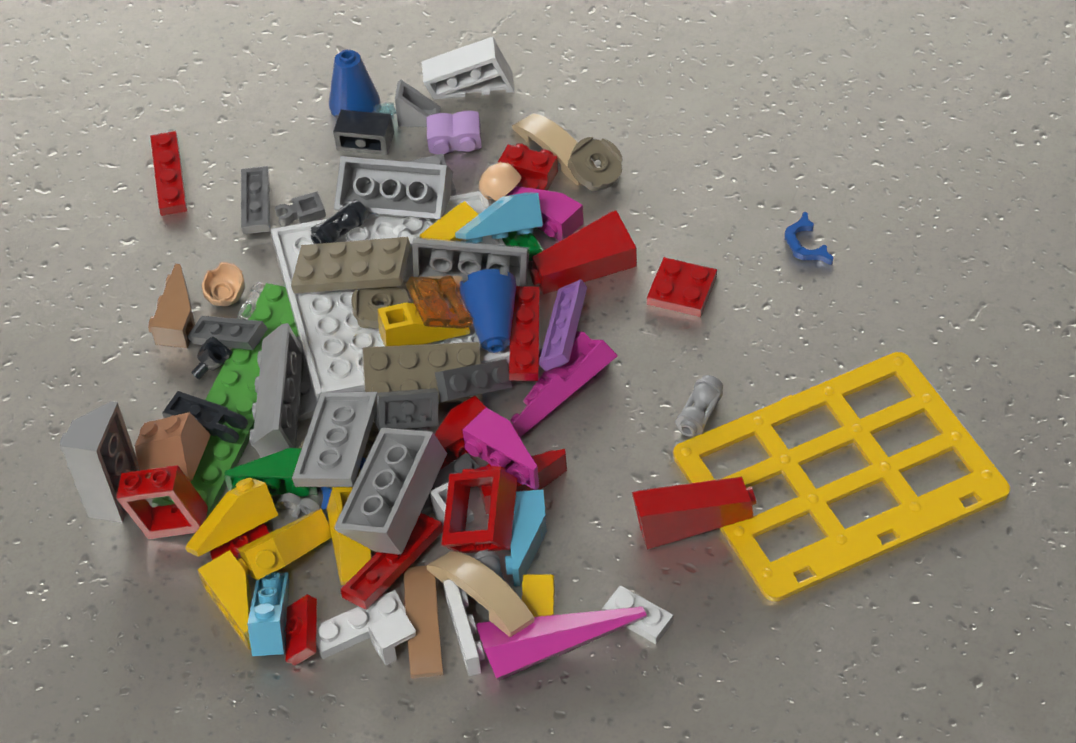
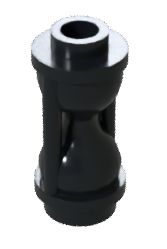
M358 200L347 201L338 212L311 228L312 242L314 244L337 242L339 238L351 229L365 223V219L368 217L366 207Z

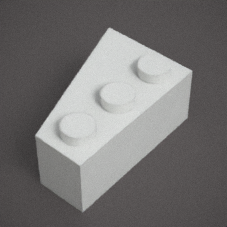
M494 37L422 61L423 83L434 100L466 97V93L482 92V95H489L490 91L506 89V93L514 92L512 70Z

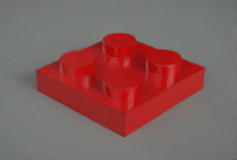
M663 257L647 295V305L701 317L717 278V269Z

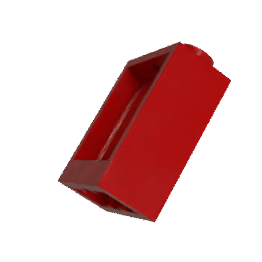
M178 465L121 473L116 499L148 539L196 533L206 520L207 504ZM170 496L175 504L152 507L146 499Z
M489 466L487 470L483 471L463 469L462 473L449 474L441 545L460 553H474L482 550H510L518 478L509 474L504 467ZM492 485L488 529L465 531L470 487Z

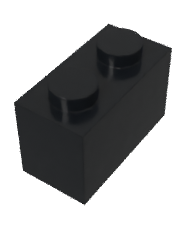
M340 110L333 131L336 149L339 151L388 155L394 136L392 114Z

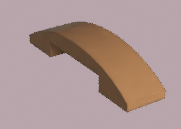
M427 565L408 567L404 571L406 616L416 630V636L408 640L411 679L443 675V663L439 630L437 579L427 570Z

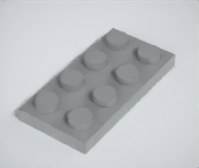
M377 392L320 393L292 477L295 487L354 486L377 411Z

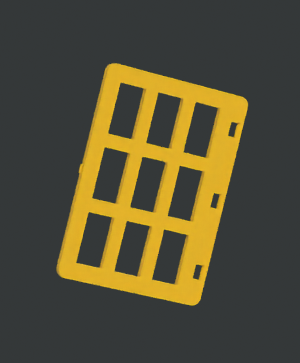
M903 352L891 353L797 394L786 396L778 402L677 444L673 450V458L689 483L712 481L715 479L701 458L755 435L770 458L721 479L742 476L747 488L782 474L798 496L757 514L754 518L719 528L764 597L773 602L786 599L1005 500L1010 491V485L910 357ZM893 376L898 378L912 396L861 419L844 398ZM825 405L841 425L838 429L791 449L786 447L773 428ZM924 412L940 435L888 457L872 434ZM854 443L869 463V466L816 489L801 468V465ZM952 450L970 471V474L920 496L916 495L901 475L902 472ZM883 482L899 505L845 529L828 505ZM972 496L978 501L968 507H964L961 502ZM810 514L826 538L770 562L755 540V537ZM893 533L896 539L882 545L879 538ZM807 570L813 575L801 582H798L795 577Z

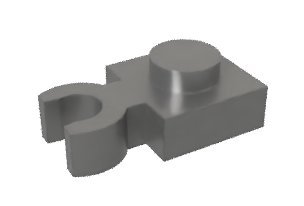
M318 191L292 198V205L280 204L275 207L281 226H288L297 219L301 224L326 217L325 208Z

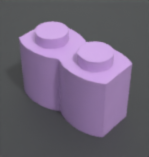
M460 111L453 115L437 113L428 116L427 142L429 153L446 154L455 150L471 152L482 148L479 112Z

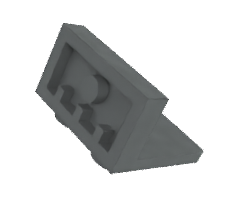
M436 388L377 393V411L374 422L379 431L381 428H412L413 430L424 431L428 430L430 426H438V391Z

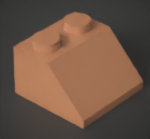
M190 412L144 423L134 445L139 471L178 465L188 480L192 481L210 434Z

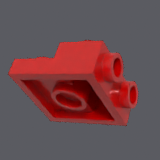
M518 143L515 146L507 144L498 160V163H509L521 175V180L516 185L518 187L548 191L558 172L557 156H554L551 151L543 149L540 152L530 150L522 143Z

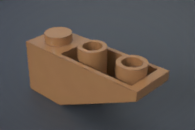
M175 263L172 273L168 274L166 278V288L163 295H160L158 298L157 310L155 315L151 316L148 327L149 332L153 335L155 345L188 349L190 340L187 336L195 326V321L181 264Z

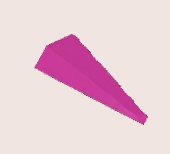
M576 331L569 362L561 367L544 371L524 399V403L527 405L520 415L516 413L510 419L519 437L524 435L618 356L604 340L590 339L584 331Z
M642 606L534 617V623L512 637H509L491 621L477 623L476 627L495 677L500 681L554 656H561L646 618L647 615Z

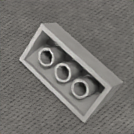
M341 156L334 210L339 211L347 201L358 200L366 207L368 214L439 220L443 217L450 200L453 171L447 165Z
M413 238V281H415V277L443 276V282H445L452 276H462L463 283L468 280V275L473 272L485 269H500V274L508 276V272L512 273L516 278L517 286H526L529 268L528 247Z
M288 323L280 325L263 339L262 351H259L257 355L260 372L259 377L255 378L257 403H253L252 406L255 423L254 429L250 431V443L260 457H265L287 448H296L304 351Z
M111 401L73 420L67 433H64L61 437L60 449L64 453L68 469L71 471L75 487L78 489L81 502L85 507L88 517L123 523L127 512L116 499L121 473L139 471V467L118 402Z
M381 428L334 526L335 530L375 552L402 555L447 455L435 434L429 431Z

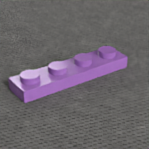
M581 279L558 289L539 360V365L545 371L561 367L569 362L587 286Z

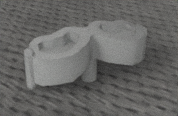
M292 493L280 496L275 505L276 509L294 510L292 513L294 518L298 517L300 511L309 514L321 508L312 499H301Z

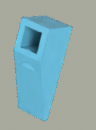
M526 192L502 196L455 232L456 238L466 239V242L478 243L483 241V236L491 235L492 239L508 237V232L517 231V234L533 233L534 227L543 226L539 194Z
M543 489L516 492L510 547L511 556H505L506 574H513L514 587L521 586L523 575L527 574L547 533Z
M275 571L256 580L247 623L252 656L280 655L285 652V627L289 596L288 572L279 573Z

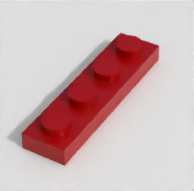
M172 131L150 135L160 214L165 216L187 212L177 133Z
M516 287L510 336L509 380L538 381L540 287Z
M420 513L402 555L377 552L340 589L342 598L367 610L443 532L442 522Z

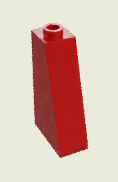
M617 210L533 256V269H530V276L533 284L539 285L542 294H548L558 291V289L580 279L583 282H587L637 267V248Z
M742 476L632 492L639 527L647 550L754 518L752 505L757 504L752 487L746 488Z

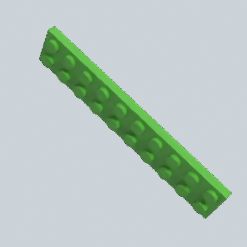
M266 283L247 320L263 321L268 328L254 350L231 349L232 355L225 361L205 399L243 415L249 423L242 430L231 427L227 422L223 424L238 433L239 439L233 444L222 441L217 435L215 437L210 435L194 477L190 481L208 506L207 517L217 506L227 487L224 477L225 471L237 467L250 441V431L254 429L255 420L252 414L253 403H257L255 378L259 377L260 372L257 355L259 351H262L263 339L280 325L286 323L290 325L295 336H299L286 287ZM170 496L153 498L151 502L153 507L175 504Z

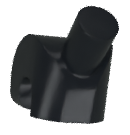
M210 337L200 348L197 354L200 363L191 373L200 380L209 369L214 371L223 365L233 352L217 338Z

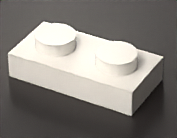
M620 585L604 605L603 610L643 606L647 617L626 626V628L657 644L673 623V614Z

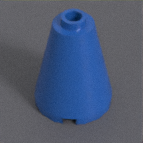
M353 50L339 52L334 59L329 95V109L334 117L335 115L339 116L340 110L373 112L376 109L377 112L380 105V97L359 53Z
M485 269L473 272L468 275V280L465 283L463 281L460 282L459 288L480 345L490 353L501 352L510 344L517 287L516 278L513 274L508 272V276L500 274V269Z

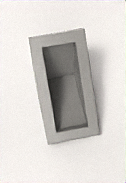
M400 79L397 82L395 107L398 127H427V117L440 113L441 106Z

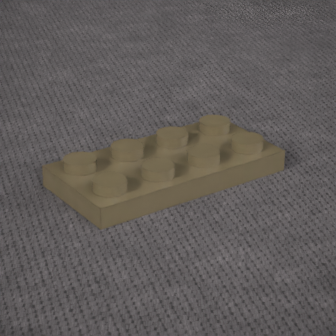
M408 237L301 245L291 288L294 294L402 286L411 246Z
M479 342L363 347L364 392L380 393L436 388L438 391L435 372L481 364ZM438 392V403L464 402L474 395L440 402ZM483 394L475 395L480 401L483 400Z

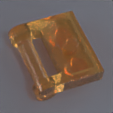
M446 275L440 279L410 276L406 286L424 326L463 329L473 323L471 313L465 310L456 291L457 284L452 276ZM442 293L446 294L455 314H451Z

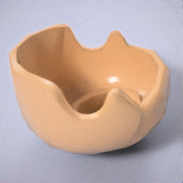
M496 163L489 166L482 173L479 181V190L487 200H490L489 197L496 201L516 187L521 180V175L509 163Z
M221 262L216 269L208 270L201 285L204 298L214 306L233 305L239 301L245 289L242 271L235 264Z

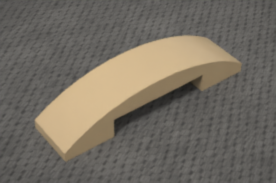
M533 113L512 125V129L525 141L530 143L534 140L540 147L551 151L554 156H557V161L561 164V172L577 186L581 184L575 179L568 168L571 152L578 142L562 127L547 117ZM590 159L591 162H592L591 164H592L594 167H596V165L594 164V162L592 161V159Z
M450 551L427 565V570L441 582L450 579L489 610V621L509 637L534 623V616L516 592L493 570L477 559L464 553Z

